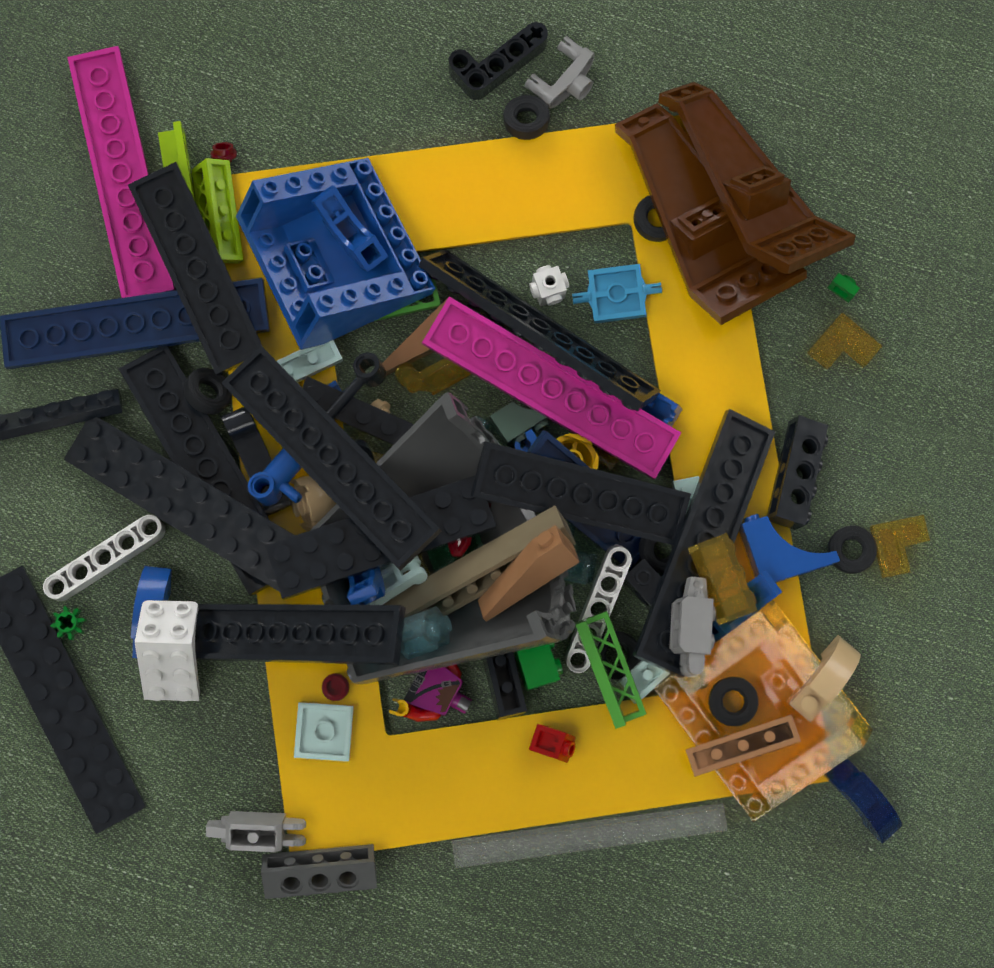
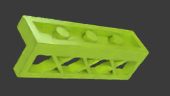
M181 121L173 122L174 130L158 132L163 168L174 162L179 165L196 202L186 135Z
M206 158L191 169L196 204L208 229L210 224L209 232L223 262L239 264L243 261L239 225L236 218L237 211L230 161Z

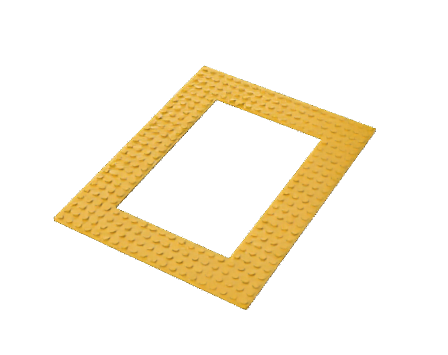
M673 116L687 133L680 116ZM615 124L548 132L530 140L510 137L231 174L236 211L238 213L252 180L369 158L417 252L628 224L632 228L637 264H640L641 276L645 284L661 282L662 293L647 295L645 308L658 389L661 390L660 394L677 403L683 409L672 426L681 432L669 454L673 480L701 476L726 410L731 409L773 430L752 310L750 309L720 325L689 296L668 240L653 242L645 239L638 233L633 220L634 211L638 203L650 194L631 146L615 133ZM650 210L648 212L650 224L655 227H662L656 210ZM238 222L243 261L239 264H224L233 282L263 278L270 332L257 334L264 349L277 361L300 350ZM335 365L310 376V378L326 385L335 380L337 382ZM236 368L228 371V374L230 375ZM306 379L298 382V384L302 387ZM232 395L233 411L244 407ZM253 417L268 453L273 460L283 447ZM335 420V422L344 430L343 423ZM774 437L744 518L759 514L760 518L767 516L779 465ZM239 456L241 472L247 482H249L250 478ZM301 468L293 479L309 476V474ZM292 506L268 516L269 520L294 535L307 532L300 525L305 523L301 514L299 517H296ZM771 522L776 532L793 546L790 528ZM739 532L716 591L714 607L755 578ZM799 576L777 582V586L782 591L781 594L714 643L711 655L705 656L706 688L645 697L642 699V703L647 714L626 722L625 726L615 729L605 703L501 720L388 735L385 731L379 681L369 684L353 683L347 674V664L265 662L284 813H286L287 818H302L306 821V828L303 830H287V834H299L306 838V844L300 847L289 846V852L374 844V851L831 781L834 774L822 710L810 723L789 705V701L815 672ZM270 586L256 593L258 604L324 605L321 588L285 600L282 599L279 591ZM330 674H341L349 682V692L340 701H331L322 692L323 680ZM740 677L747 680L755 688L759 701L758 709L754 717L746 724L727 726L720 723L712 715L708 703L709 694L713 686L721 679ZM729 691L723 697V705L729 712H738L744 705V698L738 691ZM631 700L622 701L620 704L624 715L639 710L637 703L634 704ZM298 702L354 706L349 762L294 758ZM792 714L801 739L800 743L696 777L694 776L686 749ZM537 724L576 737L575 752L567 763L529 750Z

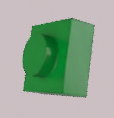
M840 273L836 275L827 287L848 303L860 289L854 279Z

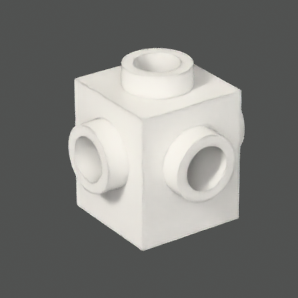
M546 265L536 270V273L533 274L532 283H529L533 298L538 299L540 306L546 304L550 306L560 303L565 299L566 288H569V282L565 272H560L559 266L551 268L550 265ZM551 281L554 282L553 285H547V284H546V283L551 282Z

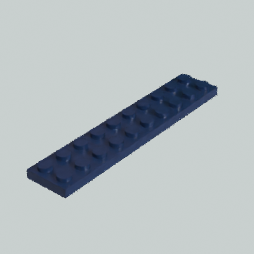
M263 278L233 282L256 332H270ZM177 290L0 316L4 367L7 370L200 342Z

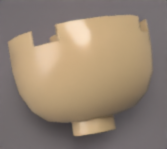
M309 475L290 481V483L294 484L293 488L302 494L300 502L294 503L292 500L290 501L295 516L299 517L301 514L305 523L300 525L306 531H310L336 505Z

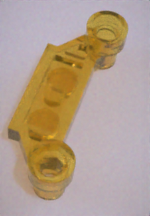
M446 358L422 371H417L410 363L400 365L395 371L396 379L409 392L426 391L431 392L432 395L441 392L472 374Z

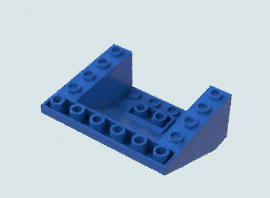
M369 158L252 180L236 218L300 350L330 342L425 298L436 289L428 273L418 267L421 259ZM332 185L338 189L360 223L370 233L375 235L389 256L369 272L363 270L341 247L322 221L324 219L311 202V200Z

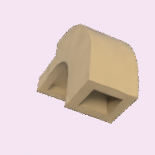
M839 635L820 654L822 660L818 668L789 701V705L810 723L827 703L830 704L852 676L860 661V653Z

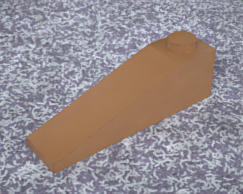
M447 299L382 363L386 370V376L434 352L422 345V341Z
M556 525L532 539L480 597L478 603L483 619L486 622L580 562L573 544Z
M791 714L686 749V753L693 774L696 777L801 742Z

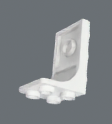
M147 600L142 603L135 638V648L144 700L199 701L200 686L195 655V629L198 614V604L196 602Z

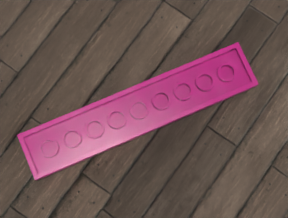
M119 46L67 57L121 297L176 290L128 187V184L149 175L120 48Z
M448 297L422 341V345L574 434H579L593 445L653 480L656 479L681 434L680 431L642 409L636 411L626 408L617 397L605 394L591 380L588 381L579 377L576 370L558 363L552 356L537 349L451 297Z

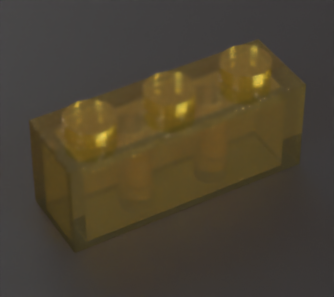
M727 533L688 548L699 577L706 578L708 598L714 599L713 606L716 609L715 618L718 625L758 611L755 595L749 590L745 580V570L737 560L735 545L729 539Z

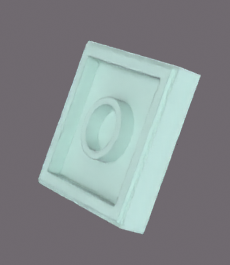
M298 702L294 758L349 762L354 706Z

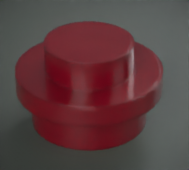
M220 142L212 146L211 159L229 160L231 163L232 159L237 157V151L232 143Z
M330 674L323 680L322 692L327 699L340 701L349 692V682L341 674Z

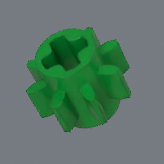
M64 606V612L60 614L53 613L56 617V623L50 626L60 630L57 633V637L62 638L67 633L69 640H74V634L77 632L84 634L81 627L82 623L87 622V619L78 617L81 612L80 609L76 608L70 613L69 607ZM66 618L70 619L74 624L72 628L67 627L66 623H64Z

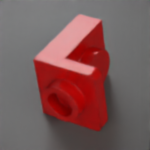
M537 724L529 750L567 763L575 752L576 737Z

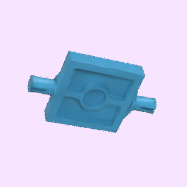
M640 264L588 270V292L572 293L573 305L589 302L593 310L595 324L646 317L645 301L647 295L662 293L661 282L645 284L641 276Z

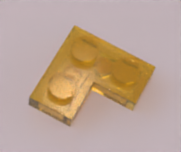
M841 313L807 353L825 369H828L844 351L864 368L881 349L882 345L844 313Z
M924 515L870 526L871 534L876 541L877 559L882 579L910 573L905 547L930 541Z

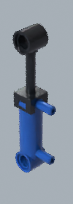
M365 352L354 360L353 369L356 373V378L326 411L332 419L340 413L363 385L376 387L385 380V367L375 354ZM375 366L372 372L365 373L369 367ZM282 448L262 472L255 473L250 478L248 490L257 501L265 506L276 504L281 499L282 493L294 503H298L302 499V494L293 488L289 482L302 467ZM270 484L268 491L261 494L262 488Z

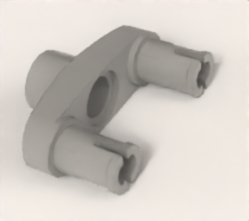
M568 36L563 38L557 49L574 62L557 82L550 86L534 73L530 76L532 80L528 78L525 83V88L540 97L549 108L558 106L570 95L580 101L587 96L593 86V81L586 77L592 66L595 53L587 47L582 48Z

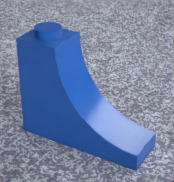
M759 514L751 515L744 518V523L740 526L739 533L755 577L766 570L774 582L777 583L840 561L837 551L812 553L792 546L776 532L768 516L760 518Z

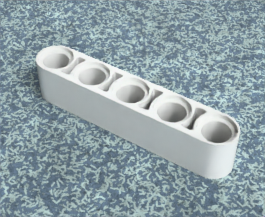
M145 515L50 575L44 581V593L57 601L68 600L160 541L165 535L164 523L154 515ZM156 522L158 525L157 531L152 535H147L145 533L146 525ZM127 537H133V547L124 550L122 547L123 540ZM103 552H110V561L105 565H101L99 562L100 555ZM86 566L88 570L87 576L82 580H78L76 571L80 567ZM62 581L64 584L63 592L55 595L53 593V586L56 582Z
M613 545L607 549L578 621L594 616L591 613V606L595 602L604 603V611H607L610 617L632 560L631 554L623 546ZM616 551H622L625 554V560L620 565H614L611 562V556ZM613 577L615 579L614 587L610 590L602 589L601 581L603 578ZM604 619L590 623L589 626L595 630V636L601 638L606 623ZM575 628L565 653V661L571 671L582 673L589 668L590 661L578 630ZM579 652L585 655V660L581 665H573L570 662L572 655Z

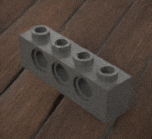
M374 844L262 854L261 876L265 899L377 888Z

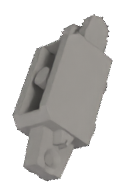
M688 577L686 579L683 597L676 599L672 603L669 648L674 654H680V672L686 677L702 674L705 656L711 655V650L715 643L714 635L712 634V623L716 617V609L713 606L714 599L708 598L706 578Z
M231 811L229 816H222L221 820H209L207 822L206 837L221 838V842L226 843V848L229 850L278 852L282 850L283 846L300 847L306 844L304 836L286 834V830H303L306 828V821L302 818H287L286 813Z

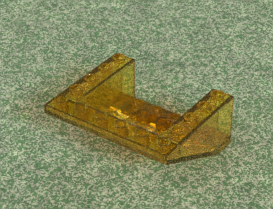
M771 600L714 643L711 655L705 656L702 674L690 677L685 676L684 678L671 674L654 688L655 692L696 746L792 714L801 739L800 743L715 770L753 822L862 749L873 731L843 690L839 692L830 704H826L811 723L789 705V701L810 679L821 661L774 600ZM740 677L747 680L755 688L759 701L758 709L754 717L746 724L727 726L720 723L712 715L708 703L709 694L713 686L721 679ZM729 691L723 697V705L729 712H738L744 705V698L738 691Z

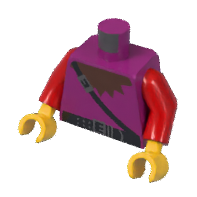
M456 664L419 672L404 700L393 699V701L399 703L398 710H389V713L417 722L436 721L441 715L446 716L450 707L465 714L472 699L458 692L463 681L461 680L462 672Z

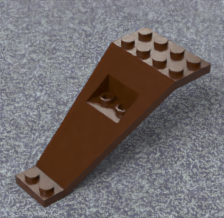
M692 82L659 93L658 103L668 107V110L672 112H678L747 254L755 257L761 263H767L777 268L781 273L790 274L854 245L855 234L825 221L811 212L790 186L791 180L777 170L713 90Z
M656 103L615 124V133L631 146L689 296L720 325L807 278V270L804 268H800L790 274H784L767 263L757 261L755 257L745 252L689 135L673 115L661 105Z

